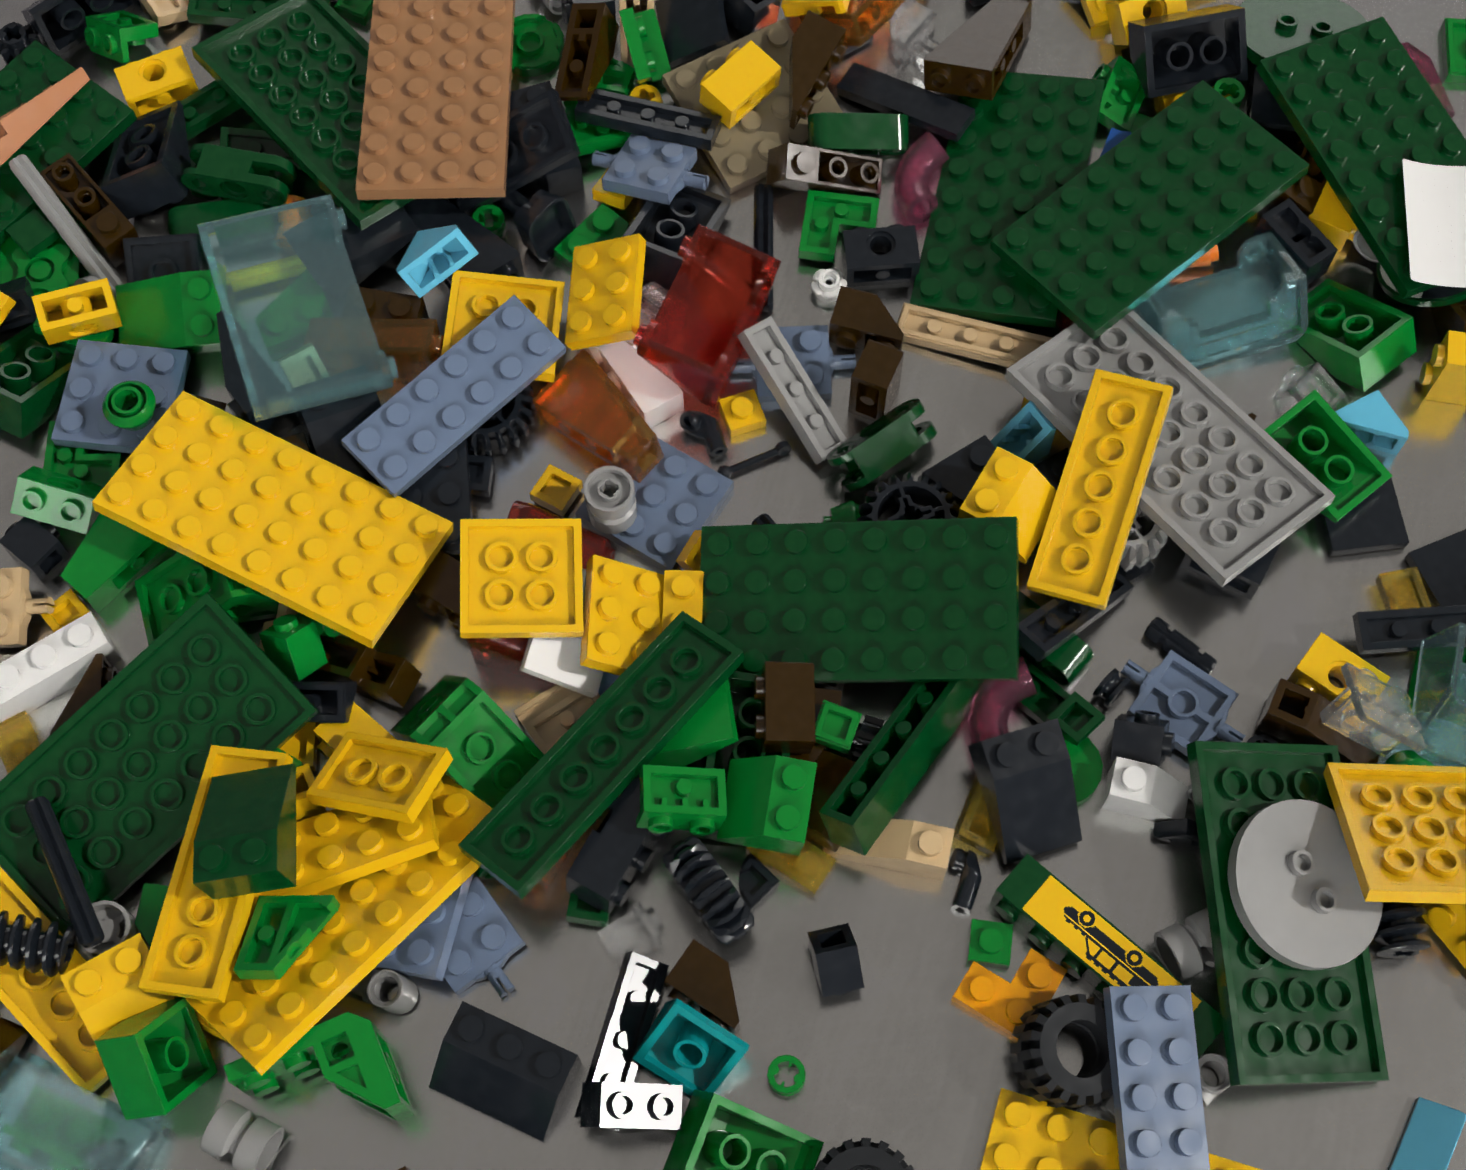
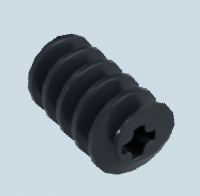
M1383 902L1382 917L1378 927L1381 931L1375 934V942L1384 947L1376 951L1377 956L1381 958H1404L1417 955L1419 951L1430 948L1431 941L1418 939L1417 934L1429 931V925L1416 922L1417 917L1427 914V908L1415 906L1414 903Z
M6 910L1 911L0 966L6 965L9 962L10 967L19 970L26 966L27 971L34 974L42 969L44 975L48 977H53L58 972L60 974L65 972L75 945V931L71 924L63 935H59V923L57 921L51 922L47 931L44 932L42 931V919L39 917L34 919L30 928H26V916L24 914H19L14 923L9 924V912Z

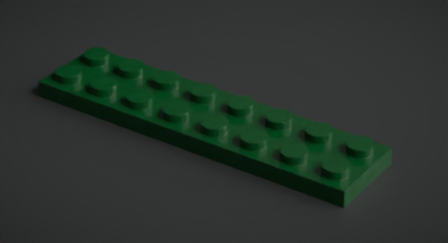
M682 611L458 844L462 853L515 895L523 899L639 775L642 765H648L745 661L744 652Z

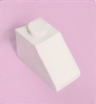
M1117 756L1108 773L1101 809L1154 822L1184 819L1188 802L1186 792L1189 787L1158 766Z

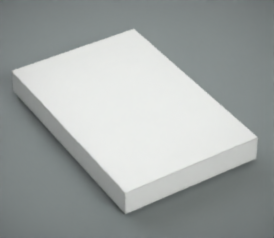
M582 568V577H583V611H584L586 569H583V568ZM582 637L529 638L519 670L591 698L597 696L604 673L603 671L580 665Z

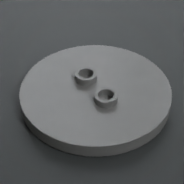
M1290 799L1280 801L1257 811L1248 818L1238 831L1228 860L1229 891L1238 918L1258 946L1270 956L1286 965L1312 971L1324 970L1348 963L1368 947L1379 927L1383 902H1365L1335 810L1310 800Z

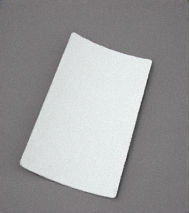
M1403 159L1410 278L1413 281L1430 285L1466 288V166L1432 165Z

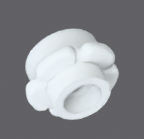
M836 268L816 271L813 275L814 281L811 283L812 291L823 302L836 301L841 286L847 287V281L843 279V273ZM831 281L832 284L827 285L826 282Z

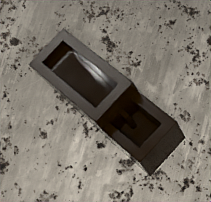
M320 635L328 663L314 671V674L329 681H357L356 692L401 708L405 707L422 676V673L407 659L376 651L374 648L371 649L338 635L333 638Z

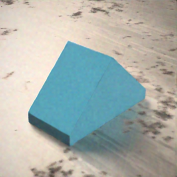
M456 224L417 231L396 271L415 294L421 298L479 253Z
M1379 390L1335 411L1367 448L1397 455L1408 439L1409 430Z
M1029 401L990 442L995 448L999 446L1033 464L1049 454L1056 428L1034 403Z

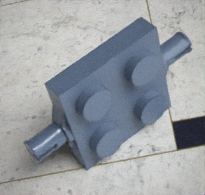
M631 134L621 150L613 155L595 150V153L592 155L593 166L608 168L602 178L603 190L670 205L676 193L684 187L689 186L705 191L709 185L708 175L691 172L698 159L695 147Z
M828 325L778 327L821 398L831 399V379L834 370L855 369L856 355H833L829 345ZM750 358L729 359L730 375L752 373L756 383L759 402L776 401Z
M1170 650L1163 662L1152 669L1150 673L1131 661V659L1128 660L1120 672L1140 685L1138 696L1126 714L1135 715L1137 710H1146L1159 713V719L1169 720V732L1175 733L1174 748L1187 757L1186 745L1194 741H1211L1217 736L1225 742H1242L1245 738V734L1243 735L1225 723L1228 711L1239 694L1174 651Z
M477 876L472 879L444 978L457 995H460L474 983L488 979L499 994V997L503 998L508 993L499 981L502 982L510 993L515 989V986L501 968L505 965L508 958L525 946L526 943Z

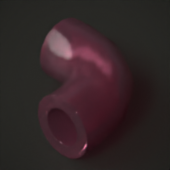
M928 130L904 153L895 173L894 196L902 214L912 224H920L930 219L931 212L937 209L938 200L929 188L930 179L935 171L949 160V156Z
M1022 656L1019 657V681H983L973 696L967 720L971 744L1009 733L1008 719L1016 703L1026 697L1037 694L1032 677Z

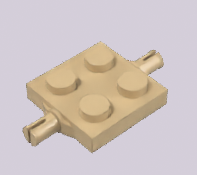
M24 567L0 568V648L27 647V628L32 614H52L55 608L51 607L55 606L52 597L32 599L29 590L30 570Z

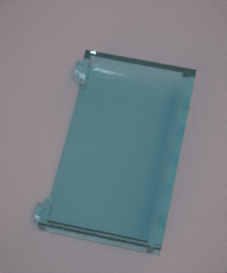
M331 194L197 224L206 261L256 422L393 387V379L399 378L393 355L386 357L384 350L379 348L343 242L342 230L348 229L342 207L335 208Z

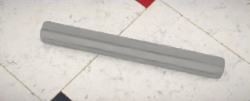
M24 154L13 158L9 162L11 171L88 273L98 279H108L116 301L115 286L122 285L121 280L29 158Z

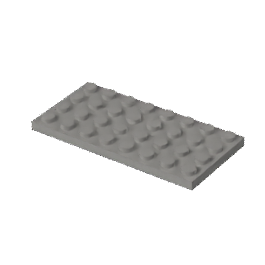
M1133 310L1095 340L1074 323L1006 369L1004 378L1028 401H1032L1041 413L1071 443L1073 442L1096 369L1173 386L1171 402L1138 507L1221 587L1323 511L1335 498V495Z

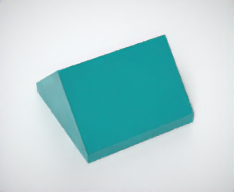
M675 998L665 1002L635 1052L633 1060L670 1084L683 1085V1092L691 1097L694 1089L714 1093L748 1051L749 1044L683 1001Z

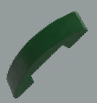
M1020 653L1019 681H991L1003 695L1039 724L1058 718L1064 740L1076 746L1105 720V715L1076 691L1070 695Z

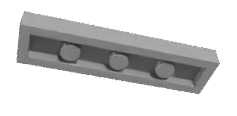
M772 316L742 331L737 337L811 458L818 465L826 460L827 455L847 441V438Z

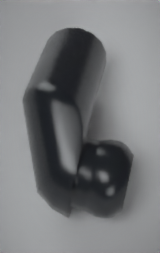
M692 410L685 411L681 415L679 420L680 426L688 434L705 440L710 456L718 457L728 451L721 427L716 418Z
M956 848L953 850L949 866L954 870L961 871V877L952 903L972 910L982 879L978 858L970 849L966 852L961 848Z

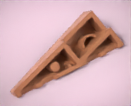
M82 67L74 70L54 85L47 87L28 102L20 104L0 117V166L90 80Z

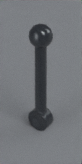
M781 441L776 444L775 448L732 466L722 465L718 468L717 472L730 478L732 473L773 456H786L790 453L791 446L788 441Z

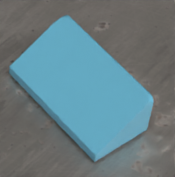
M1418 1097L1389 1170H1447L1464 1127L1466 1114L1451 1107Z

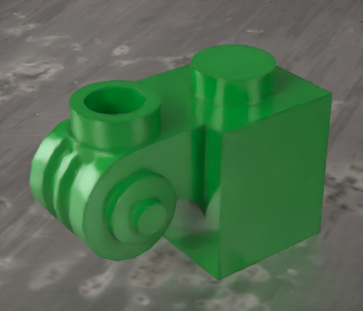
M297 613L296 615L288 614L278 617L273 621V625L259 633L266 655L290 680L301 681L328 663L320 635L334 638L340 633L301 613Z

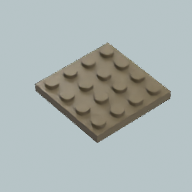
M785 18L662 75V83L677 107L712 114L699 102L700 82L711 69L717 70L722 66L733 49L736 47L742 48L752 40L782 67L779 86L731 129L721 122V129L712 150L702 149L729 194H733L767 177L768 150L785 143L808 146V118L806 120L801 118L795 129L789 127V54L794 33ZM827 86L823 92L816 91L812 98L815 100V104L810 114L821 112L843 113Z

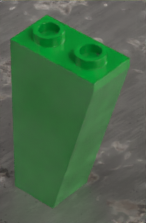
M99 514L60 576L87 605L99 614L169 547L107 516Z

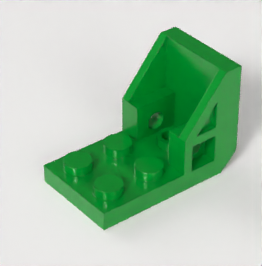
M179 552L134 581L148 645L206 593L210 594L237 623L277 616L279 602Z
M445 674L390 730L398 740L448 748L453 761L444 774L462 788L469 790L491 808H494L544 756L542 751L485 691L467 677Z
M345 1012L313 1026L262 1076L243 1057L223 1066L229 1083L248 1096L252 1094L255 1097L268 1095L280 1088V1082L293 1076L297 1080L309 1077L317 1073L321 1068L324 1078L328 1082L335 1084L341 1093L397 1122L414 1115L385 1036L370 1020L350 1012Z

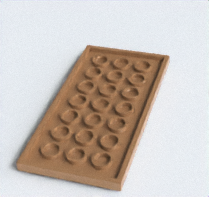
M373 0L355 189L358 200L506 197L515 0Z

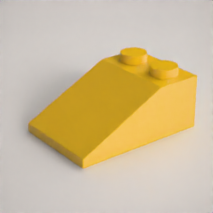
M140 933L59 976L94 1042L122 1020L175 998V996L145 992L138 988L150 950Z

